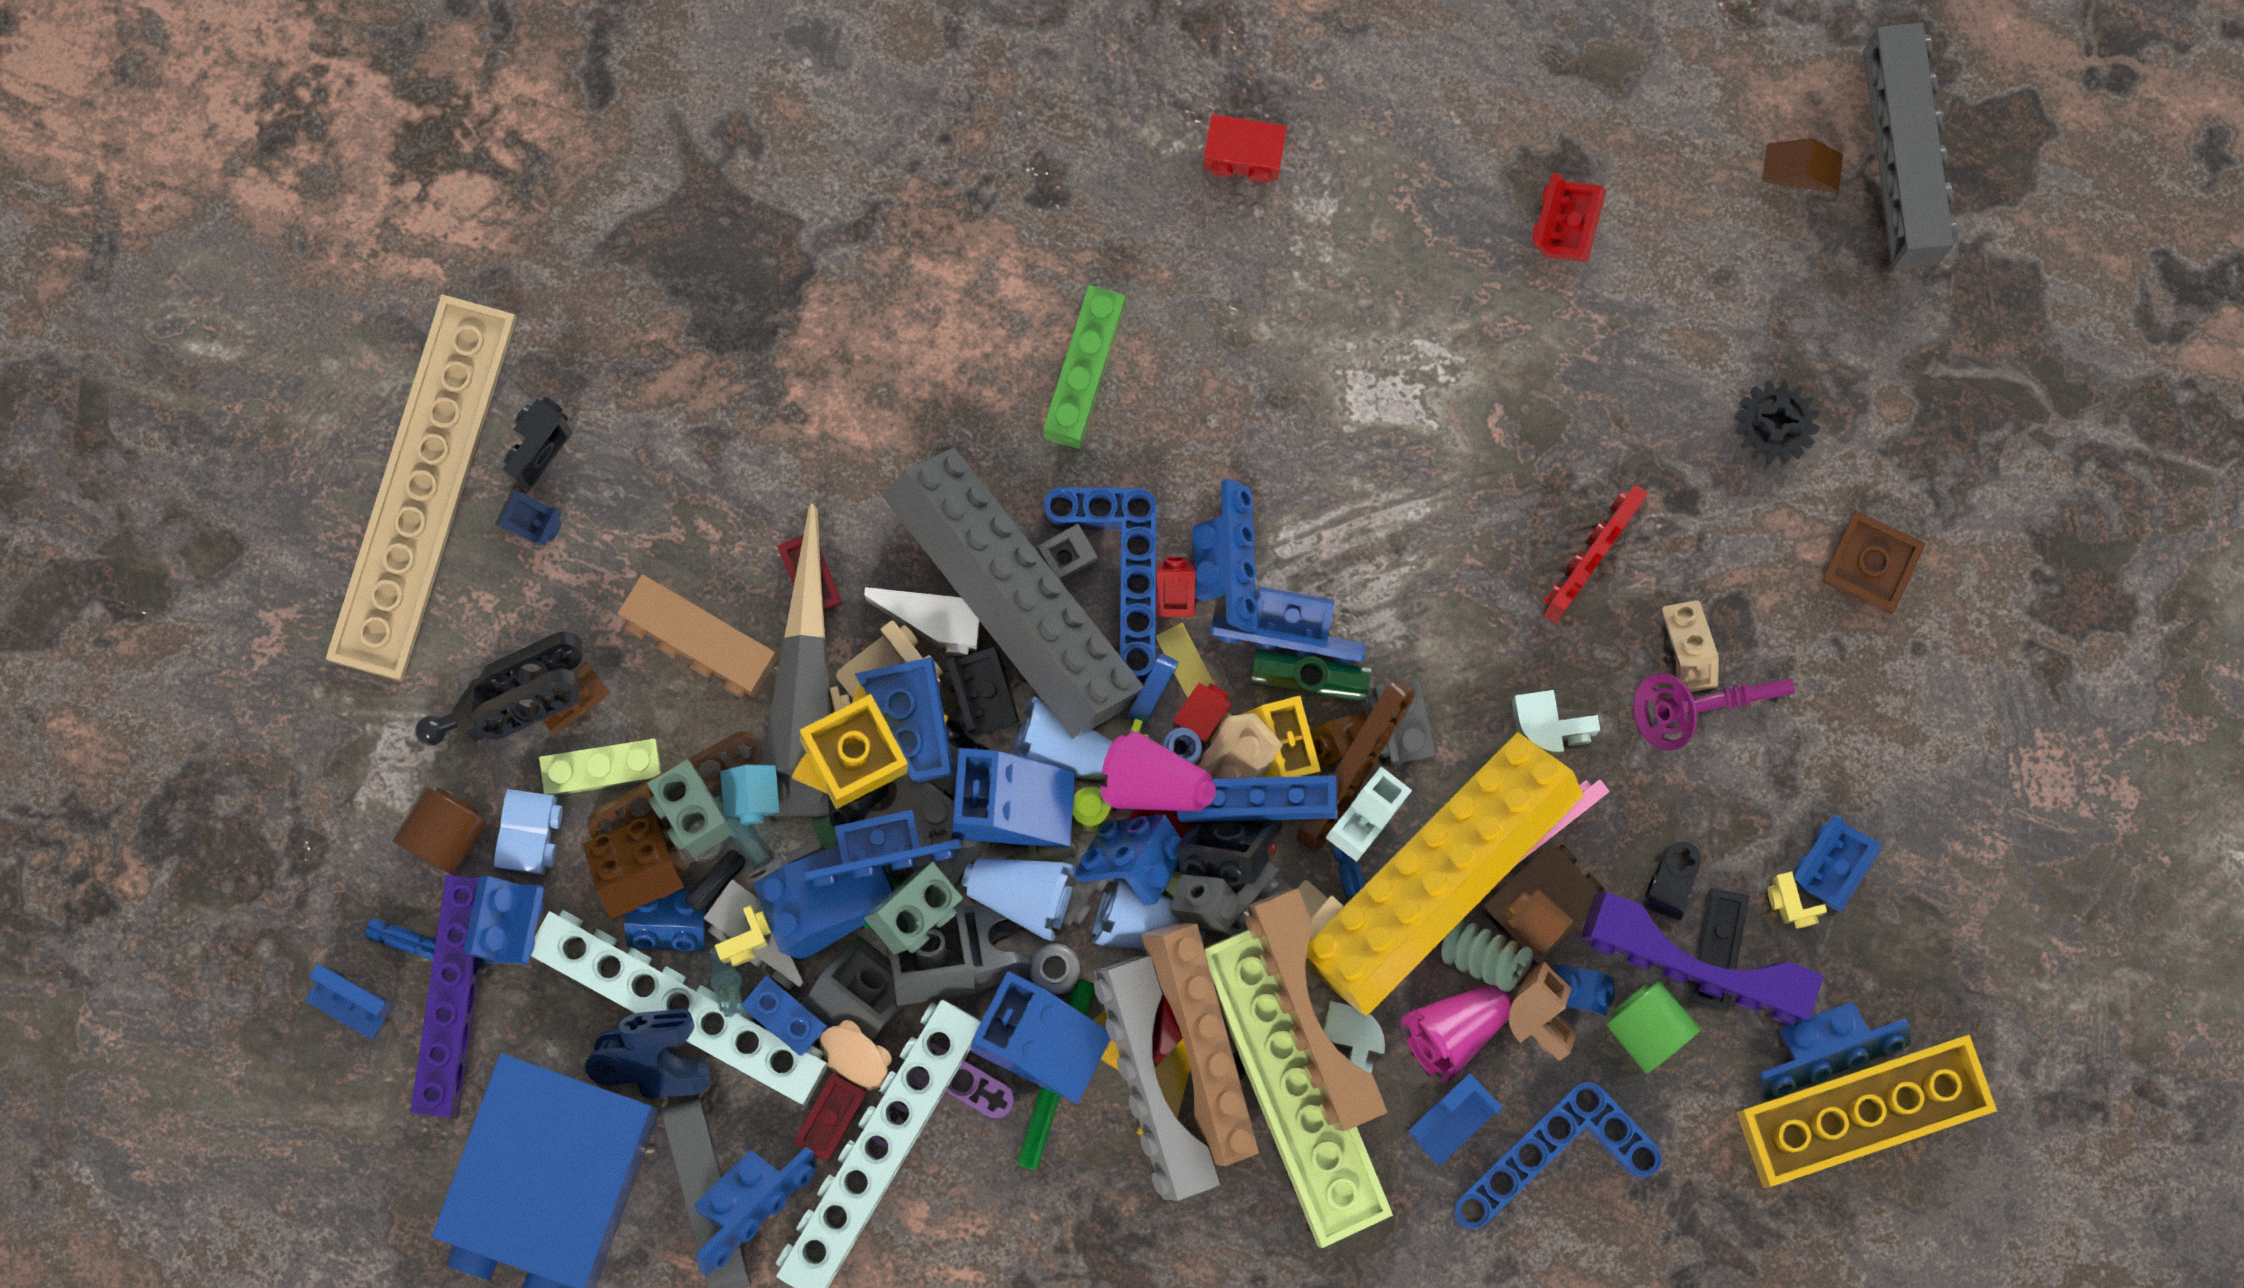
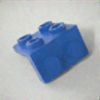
M1164 814L1104 822L1097 829L1096 836L1087 851L1082 855L1074 876L1079 882L1124 877L1143 905L1157 904L1179 864L1177 846L1182 839Z

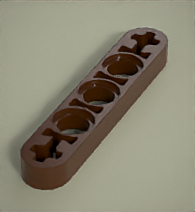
M1396 679L1390 683L1381 695L1332 775L1336 776L1338 780L1337 818L1305 819L1298 831L1296 840L1312 852L1318 851L1328 840L1326 836L1345 813L1411 706L1415 697L1414 689Z
M740 731L688 759L698 773L701 764L707 760L717 761L721 766L720 771L728 769L720 753L726 751L730 758L739 752L737 746L740 743L744 742L747 747L754 745L750 749L751 756L744 759L740 754L730 759L732 765L738 767L742 765H758L762 759L763 749L754 734ZM720 772L711 779L701 777L710 792L721 786ZM663 773L596 808L590 814L587 822L591 838L594 839L599 835L606 834L604 830L596 831L600 828L599 820L605 818L606 821L612 822L620 818L617 809L621 807L629 824L637 819H643L656 814L652 806L649 813L641 817L633 815L629 809L635 799H650L654 796L647 783ZM685 792L679 797H671V801L680 800L685 795ZM622 818L612 824L613 831L624 827Z

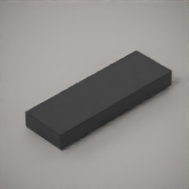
M1715 888L1709 889L1696 959L1724 969H1737L1750 896ZM1692 981L1688 1000L1689 1005L1721 1012L1729 1011L1730 995L1723 993L1720 998L1706 994L1699 990V983Z

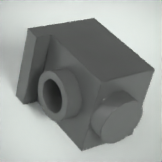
M1079 524L1038 546L1039 554L1061 582L1098 563V557ZM1061 552H1068L1072 556V560L1070 563L1063 565L1057 561V556Z

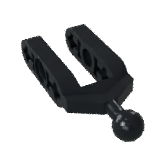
M561 631L484 667L479 678L471 681L453 708L452 713L442 718L426 716L418 721L415 727L418 741L426 746L438 745L444 740L446 732L460 727L475 742L485 737L501 739L572 707L579 699L580 680L571 670L579 666L582 661L583 643L580 637L571 632ZM535 664L541 669L531 672L523 669L522 666ZM531 699L538 704L533 707H526L519 702Z

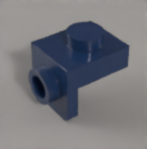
M511 490L495 525L533 545L545 546L547 541L552 542L560 530L561 521L558 519L562 511L555 507H548L517 490Z

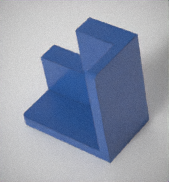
M1469 1073L1455 1084L1406 1133L1437 1165H1442L1485 1122L1498 1114L1503 1107Z

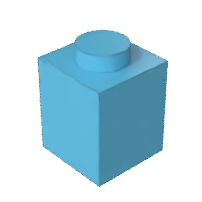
M742 765L720 771L725 818H740L742 825L763 823L764 816L780 812L776 766Z

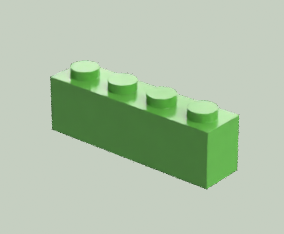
M1092 285L1088 286L1043 428L1045 440L1081 450L1126 308L1125 295Z

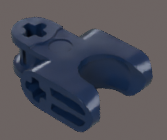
M685 1009L640 1012L627 1016L620 1022L618 1030L604 1031L597 1037L594 1044V1052L588 1056L585 1063V1071L588 1077L595 1083L605 1086L637 1083L641 1095L646 1098L696 1095L705 1090L712 1081L710 1070L704 1060L678 1056L669 1048L685 1043L694 1030L695 1024L692 1015Z

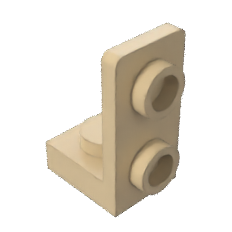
M1691 601L1664 606L1662 608V615L1677 657L1676 677L1687 686L1690 692L1718 688L1719 656L1701 603L1699 601Z

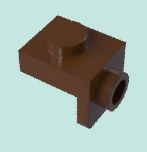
M1365 711L1328 721L1310 731L1321 768L1329 767L1343 759L1367 720Z

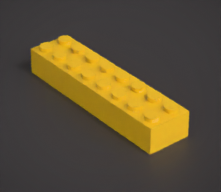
M1517 732L1308 942L1306 964L1312 974L1367 1017L1584 796L1573 770Z

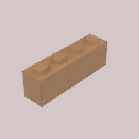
M643 574L617 613L625 622L622 628L640 639H643L646 634L657 640L658 643L655 646L657 649L676 659L678 654L684 656L691 661L689 667L706 678H709L711 674L718 676L724 680L722 687L740 698L745 693L755 698L779 659L771 649Z

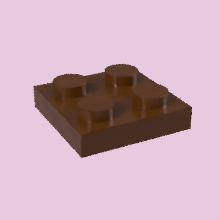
M1855 510L1848 521L1821 582L1892 615L1899 604L1926 543Z

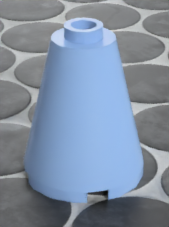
M1035 695L1032 696L1023 712L1029 714L1030 718H1025L1023 724L1018 725L1010 754L1074 771L1075 778L1104 781L1108 775L1102 774V767L1113 741L1093 729L1072 739L1042 699Z
M978 857L974 864H967L962 878V886L967 887V896L1043 939L1054 941L1056 936L1051 929L1056 928L1060 930L1073 887L1066 885L1067 875L1074 876L1076 867L1065 862Z
M1124 877L1110 879L1109 882L1116 885L1113 891L1103 893L1092 933L1097 936L1092 939V943L1100 946L1145 951L1141 934L1175 922L1180 923L1170 911L1173 900L1162 894L1157 904L1143 905ZM1199 930L1203 943L1206 930Z

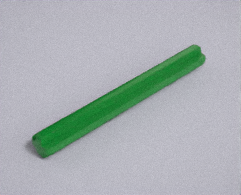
M1079 979L1076 986L1072 989L1068 1005L1085 1016L1093 997L1094 983ZM1043 1087L1040 1088L1017 1160L1019 1166L1030 1170L1038 1168L1061 1097Z

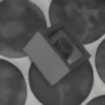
M860 936L820 975L802 1004L830 1027L839 1026L844 1020L854 1022L860 1028L861 1033L873 1043L885 1032L905 1006H897L890 959Z

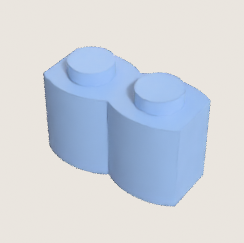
M507 789L496 845L494 867L545 876L547 867H553L556 857V845L551 844L553 828L559 829L562 821L563 807L557 805L558 798L553 795Z

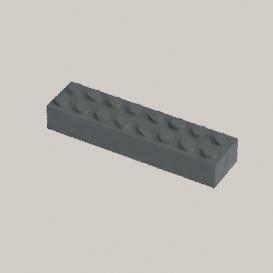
M955 447L905 469L882 496L1072 739L1121 713L1145 688Z

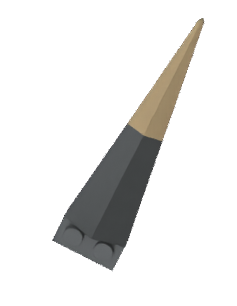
M812 503L807 514L760 764L776 766L780 812L766 816L830 817L827 793L792 779L797 765L806 754L800 742V729L832 714L822 601L818 509Z

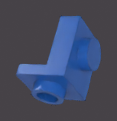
M1556 964L1554 972L1572 988L1566 1007L1591 1011L1597 1015L1606 1016L1608 1007L1611 1006L1615 997L1614 978L1597 970Z

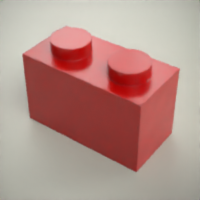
M1211 114L1203 169H1208L1211 174L1220 177H1231L1233 173L1247 175L1249 180L1258 183H1268L1270 179L1278 180L1287 126Z

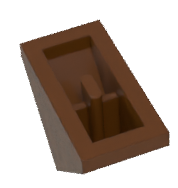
M1814 138L1768 143L1762 182L1838 193L1843 154Z

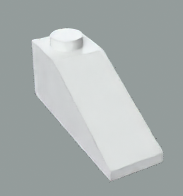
M865 587L864 595L869 604L902 625L905 624L910 630L938 648L946 649L945 654L965 657L969 655V651L978 652L981 622L961 597Z

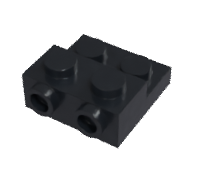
M546 396L541 401L536 399L532 405H525L515 419L517 425L514 431L523 443L521 445H514L504 459L506 465L502 470L514 486L525 494L531 490L573 434L566 423L569 418L562 413L563 409Z
M1281 820L1194 822L1177 846L1180 873L1224 879L1230 886L1246 883L1254 884L1268 864L1267 848L1281 830Z

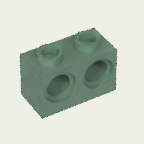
M689 759L647 783L654 795L648 800L660 819L668 818L672 828L667 830V833L679 851L686 848L691 856L696 858L735 834L700 774ZM686 789L685 795L680 800L671 801V796L676 790ZM705 820L704 826L700 831L689 833V829L695 821Z
M931 862L913 872L868 913L864 919L893 954L905 950L913 953L929 939L926 934L929 929L935 924L939 928L955 916L957 912L953 907L963 897L934 862ZM926 889L931 891L935 897L934 908L930 907L925 901L924 893ZM898 914L907 921L908 930L906 933L901 932L897 927L896 919Z

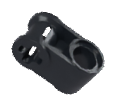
M1679 842L1664 849L1655 874L1647 887L1642 903L1644 908L1679 921L1682 919L1701 864L1700 852L1694 845L1688 842ZM1683 851L1684 860L1688 861L1689 865L1678 870L1676 869L1677 862L1672 859V855H1677Z

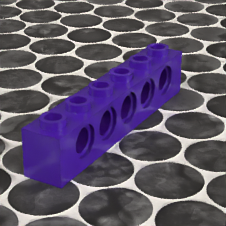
M446 875L410 1110L411 1113L451 1119H458L481 967L480 958L463 954L479 880L477 878Z

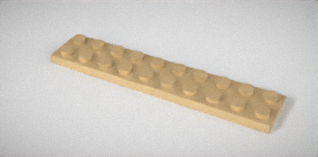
M441 294L327 652L326 660L328 662L403 682L517 320L515 314Z

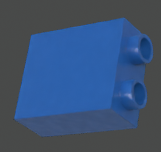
M500 1053L431 1237L452 1245L445 1265L491 1281L499 1261L528 1272L522 1288H596L660 1109Z

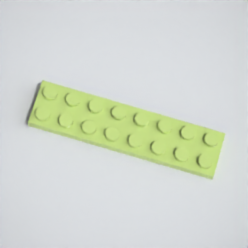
M1247 929L1204 948L1221 1012L1318 1247L1324 1248L1393 1216L1357 1126L1347 1131L1337 1130L1333 1125L1329 1126L1321 1113L1320 1103L1324 1102L1319 1088L1314 1089L1307 1078L1305 1066L1309 1065L1304 1051H1298L1294 1045L1290 1034V1029L1294 1028L1289 1013L1284 1014L1277 1003L1275 992L1279 988L1274 976L1269 977L1264 970L1260 959V954H1263L1264 951L1259 938L1253 939Z

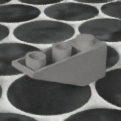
M731 880L704 917L711 924L708 932L724 942L750 931L751 927L743 908L751 905L755 913L763 911L759 899ZM771 931L770 934L765 936L768 946L754 951L755 958L750 960V962L757 967L762 962L766 963L775 970L771 976L773 979L789 990L792 989L794 984L803 990L806 984L793 957L779 952Z

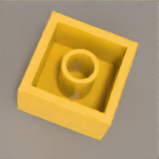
M871 694L800 729V742L836 809L907 773L908 763Z

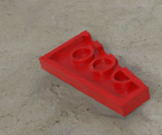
M1637 485L1633 487L1629 494L1624 490L1621 491L1609 508L1615 513L1607 525L1602 521L1598 523L1587 539L1593 545L1585 556L1580 552L1576 554L1565 570L1571 574L1563 586L1556 583L1543 601L1549 605L1543 616L1557 624L1640 507L1648 492Z

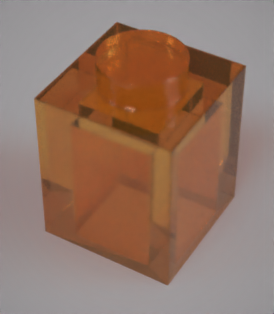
M1537 889L1531 896L1526 892L1522 893L1509 908L1514 915L1507 922L1544 954L1573 923V920Z

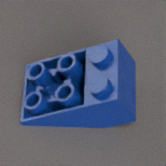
M959 748L951 839L1070 848L1075 772L1000 751Z
M1007 971L971 1041L970 1051L1078 1105L1111 1039L1106 1028L1045 989Z

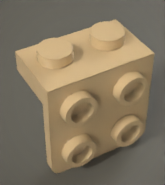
M893 620L880 629L882 637L837 671L836 677L852 699L860 684L855 673L923 659L914 647L919 641L905 624L899 628ZM935 662L936 674L940 691L943 687L938 677L941 674H943V672Z

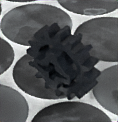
M1769 380L1764 385V392L1759 387L1754 386L1750 391L1752 399L1744 396L1739 404L1745 410L1737 411L1734 419L1743 422V424L1737 426L1734 432L1736 435H1745L1746 439L1740 446L1742 449L1752 446L1754 448L1752 453L1753 459H1756L1762 453L1766 455V464L1771 465L1775 457H1779L1782 465H1785L1790 460V453L1796 459H1799L1804 454L1801 446L1808 449L1812 447L1815 441L1809 435H1816L1820 430V426L1811 423V421L1815 420L1820 414L1817 410L1809 411L1808 406L1814 399L1812 396L1802 399L1799 396L1802 387L1798 386L1792 392L1788 390L1787 381L1783 380L1779 388H1775L1772 381ZM1773 399L1771 406L1767 409H1755L1760 403ZM1789 404H1791V405L1797 410V412L1799 413V415H1796V414H1795V412L1793 411V409L1790 407ZM1773 416L1779 417V423L1783 425L1781 429L1775 428V422L1771 420ZM1754 430L1759 431L1764 441L1757 436ZM1799 436L1793 443L1781 446L1785 437Z

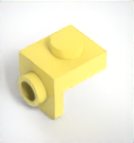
M1792 872L1776 875L1770 879L1772 886L1768 887L1769 900L1774 910L1779 909L1783 925L1794 922L1796 929L1819 923L1817 916L1827 912L1825 904L1803 910Z
M751 905L743 908L751 930L714 945L720 960L724 964L731 961L732 966H737L755 958L754 951L768 946L765 936L770 934L771 930L763 911L755 913Z

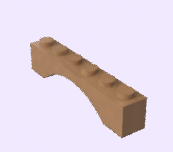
M1289 888L1246 906L1249 916L1245 917L1247 928L1253 939L1259 938L1264 951L1263 954H1260L1262 965L1269 977L1274 976L1279 988L1275 992L1277 1003L1284 1014L1289 1013L1294 1028L1290 1029L1292 1040L1297 1050H1303L1309 1063V1065L1305 1066V1072L1311 1086L1314 1089L1319 1088L1324 1101L1320 1103V1110L1326 1123L1329 1126L1333 1125L1337 1130L1347 1131L1388 1113L1373 1075L1354 1065L1336 1049L1323 1032L1313 1012L1307 991L1305 970L1307 945L1313 924L1299 889Z
M1175 922L1141 934L1146 954L1152 958L1159 985L1172 1008L1187 1050L1194 1088L1193 1128L1196 1139L1209 1147L1214 1165L1228 1166L1259 1154L1198 925Z

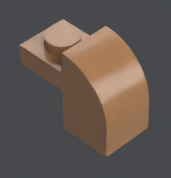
M1545 962L1527 974L1519 984L1509 1011V1024L1514 1036L1520 1043L1532 1035L1544 1051L1550 1052L1558 1061H1561L1571 1053L1577 1032L1559 1015L1566 1007L1572 988Z

